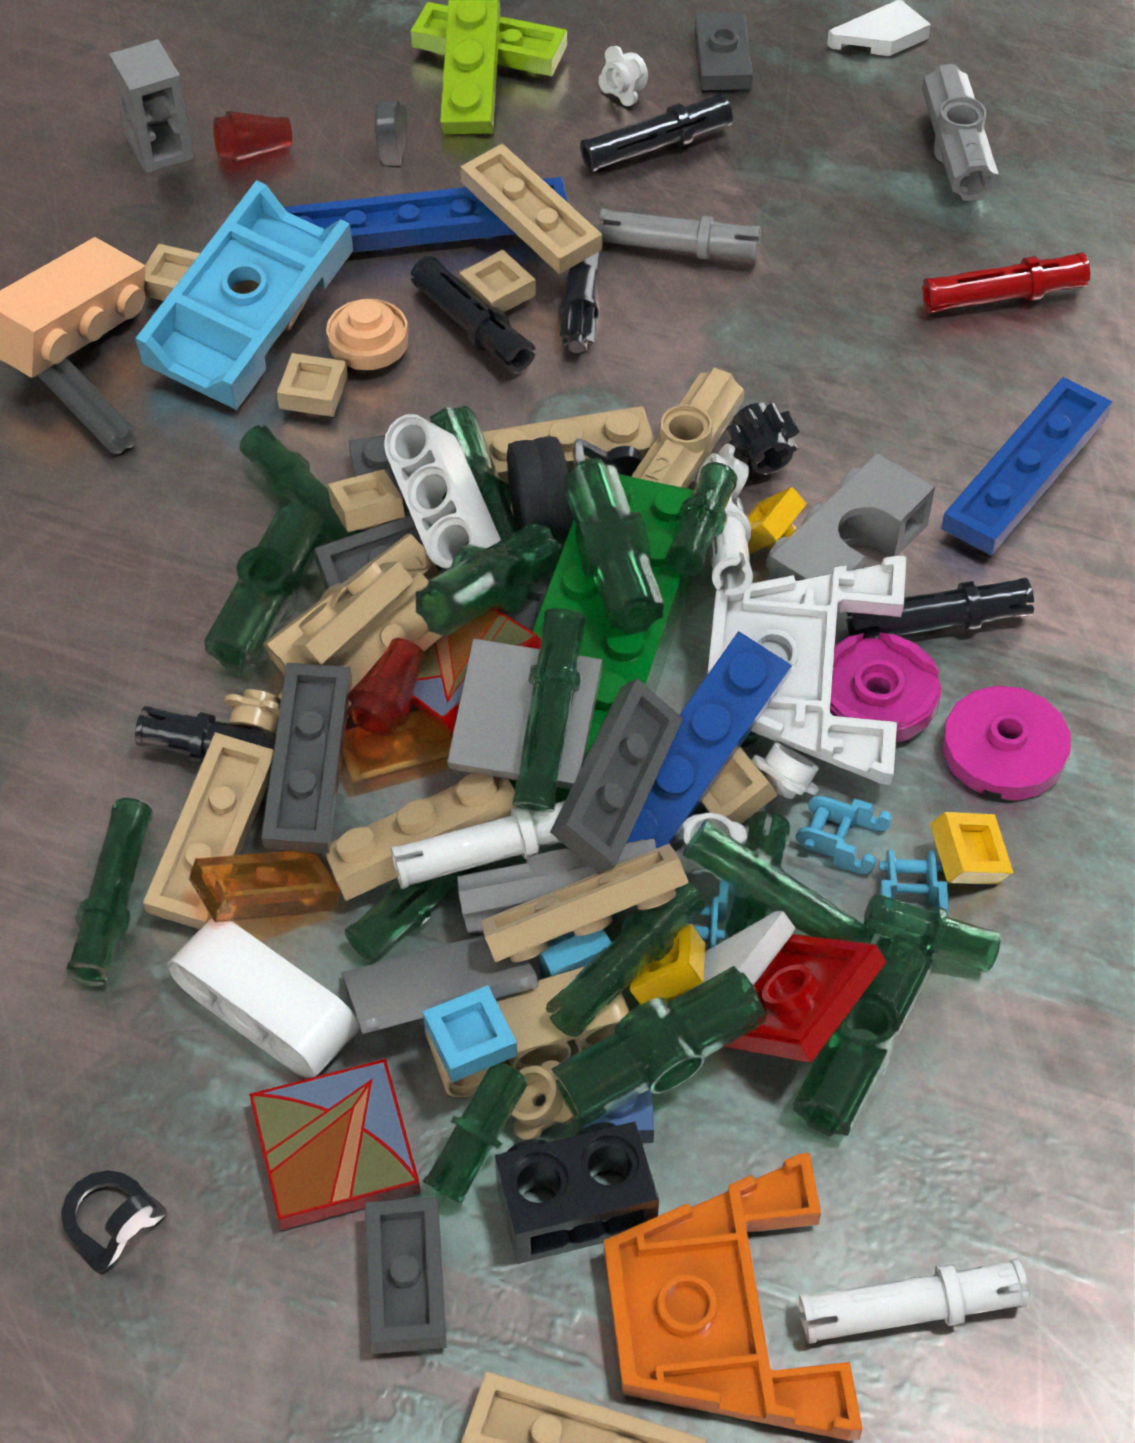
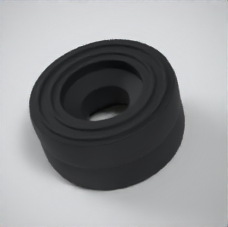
M547 436L534 440H520L509 443L507 449L509 490L514 520L522 545L531 548L545 544L566 542L574 521L568 468L559 439Z

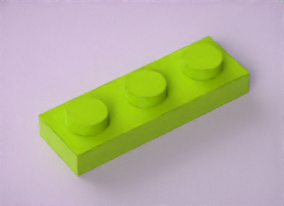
M449 0L440 118L443 134L493 133L501 11L499 0Z
M432 2L426 3L410 31L412 48L445 55L447 5ZM500 16L497 65L524 70L533 74L552 76L567 48V29Z

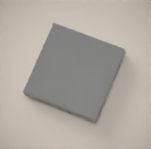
M473 639L447 761L449 768L571 789L585 761L603 668L602 659Z

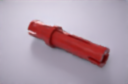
M1081 252L1065 257L1039 260L1036 256L1026 257L1022 259L1020 264L996 267L946 277L926 278L923 280L924 285H922L923 302L926 311L932 314L947 309L999 302L1000 300L1026 297L1028 301L1042 299L1044 294L1052 293L1053 291L1088 287L1090 265L1086 254Z

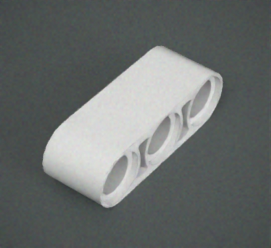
M406 414L399 417L390 425L385 435V453L429 558L434 564L470 581L481 582L490 578L497 572L502 563L504 553L502 541L459 442L454 435L416 414ZM447 492L444 501L441 503L443 495ZM469 541L468 548L466 549L465 553L461 556L462 549L465 543Z
M214 915L167 961V969L170 975L188 995L304 1079L316 1077L360 1030L356 1016L341 999L222 915Z

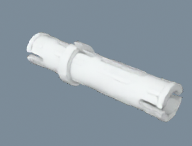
M720 492L708 500L707 520L703 524V538L706 545L710 548L711 565L713 567L712 581L715 588L719 591L724 583V594L735 596L744 593L750 587L753 580L748 542L751 538V526L747 516L743 513L741 500L737 497L733 502L732 493Z
M565 801L529 811L525 805L511 808V816L406 845L390 847L395 873H399L397 877L400 887L405 889L409 885L520 854L527 860L528 857L538 855L539 849L562 843L550 831Z
M1016 1258L1010 1259L1009 1262L956 1270L952 1264L940 1265L935 1267V1274L814 1295L802 1294L799 1295L798 1299L799 1310L805 1314V1317L801 1318L805 1339L808 1344L816 1343L817 1340L944 1319L948 1326L963 1324L965 1315L1017 1306L1019 1308L1028 1307L1029 1291L1027 1289L1021 1290L1020 1288L1021 1284H1027V1278L1021 1261Z

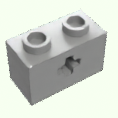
M159 39L109 53L125 137L145 173L194 159L181 77Z

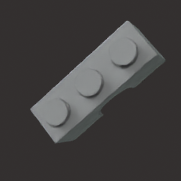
M876 453L860 469H851L841 481L838 491L825 503H816L806 515L802 526L789 538L786 536L781 537L774 544L766 559V567L769 568L768 580L794 575L795 581L830 575L833 574L835 567L847 565L846 571L864 568L865 556L851 548L853 546L871 547L889 557L899 555L928 526L935 486L881 454Z

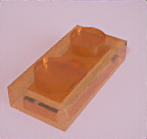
M421 710L346 730L342 761L354 796L453 770L449 768L447 763L453 735Z
M281 851L195 858L189 876V881L215 923L330 912L335 910L341 893L340 888L318 855L312 852Z

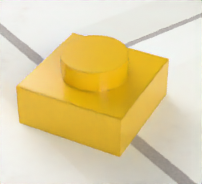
M789 487L758 502L747 515L751 526V538L748 542L749 554L764 547L770 551L781 537L786 536L789 538L796 531V527L792 522L807 503L793 487Z
M944 812L929 823L947 883L997 885L1013 874L995 814Z
M692 924L634 950L630 991L644 1010L664 1000H678L689 994L697 985L703 983L705 942Z

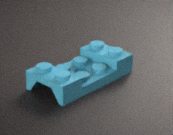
M256 180L135 338L142 364L237 410L266 371L264 356L316 285L326 289L353 252L350 223L340 219L325 229L288 213L266 184ZM248 280L260 284L256 290L247 294H239L231 290L236 283Z

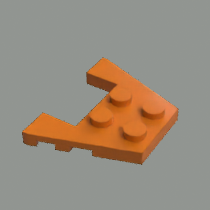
M801 1153L784 1160L783 1167L756 1179L750 1175L728 1185L727 1192L693 1207H690L688 1203L604 1240L603 1253L622 1395L847 1441L860 1439L863 1427L850 1362L772 1370L768 1357L747 1233L819 1225L821 1209L810 1153Z

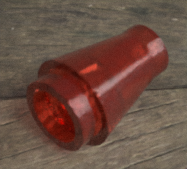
M226 111L225 116L214 118L213 137L219 159H230L234 164L278 149L291 148L292 129L288 117H270Z
M393 638L386 651L350 691L348 698L351 704L347 711L350 719L364 730L380 736H391L397 727L405 725L419 669L425 659L424 651L407 639Z

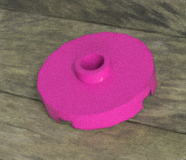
M880 633L879 638L863 639L864 634L849 636L834 646L830 713L833 716L897 722L896 742L909 740L928 727L938 711L941 698V684L938 679L939 671L934 659L918 644L898 635Z
M992 686L975 690L956 702L945 722L942 753L951 772L969 789L984 794V790L1000 793V799L1017 801L1039 796L1058 782L1071 753V732L1062 714L1044 697L1023 688ZM1001 735L1009 736V737H1012V738H1014V739H1008V738H1005V737H1003V736H1001Z

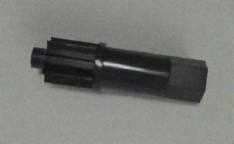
M599 252L571 267L567 276L565 300L561 306L560 336L563 337L562 346L568 345L569 350L574 353H580L584 349L587 351L588 343H595L596 324L599 317V306L597 304L600 278Z

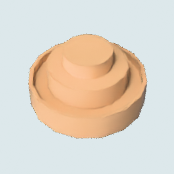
M360 299L346 303L334 311L328 319L326 329L327 343L332 356L336 360L346 361L348 367L356 370H375L389 366L400 359L408 347V323L403 312L395 305L379 299Z

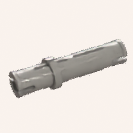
M603 208L599 216V220L603 221V224H598V231L602 233V244L614 243L697 253V258L709 259L710 254L748 258L753 261H757L759 249L757 245H760L761 226L714 222L713 216L702 215L701 220H690L609 211V209Z

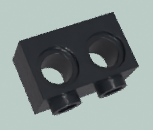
M636 1121L618 1126L611 1122L596 1123L585 1127L576 1136L551 1142L543 1139H529L513 1145L505 1153L495 1155L497 1189L517 1264L604 1243L605 1239L658 1216L659 1197ZM613 1170L623 1174L626 1179L616 1185H604L597 1182L593 1176L601 1171ZM534 1187H546L557 1194L551 1200L542 1203L529 1201L522 1196L526 1191Z

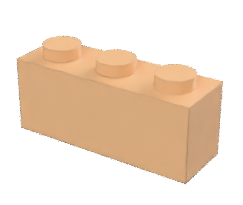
M94 237L0 290V360L33 378L54 364L62 362L67 356L90 342L98 340L103 334L126 320L134 318L142 311L146 298L144 291L146 265Z

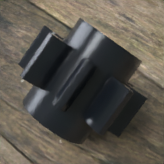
M753 403L745 406L734 416L732 425L726 428L732 439L728 443L735 447L733 456L746 463L751 474L756 472L759 474H771L781 470L791 461L793 452L798 449L793 437L800 431L790 412L779 413L775 403H770L769 405Z

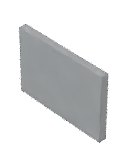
M484 935L341 972L362 1034L423 1018V1011L487 985L494 998L539 987L536 973L528 960L511 962L510 958L507 957L495 962Z

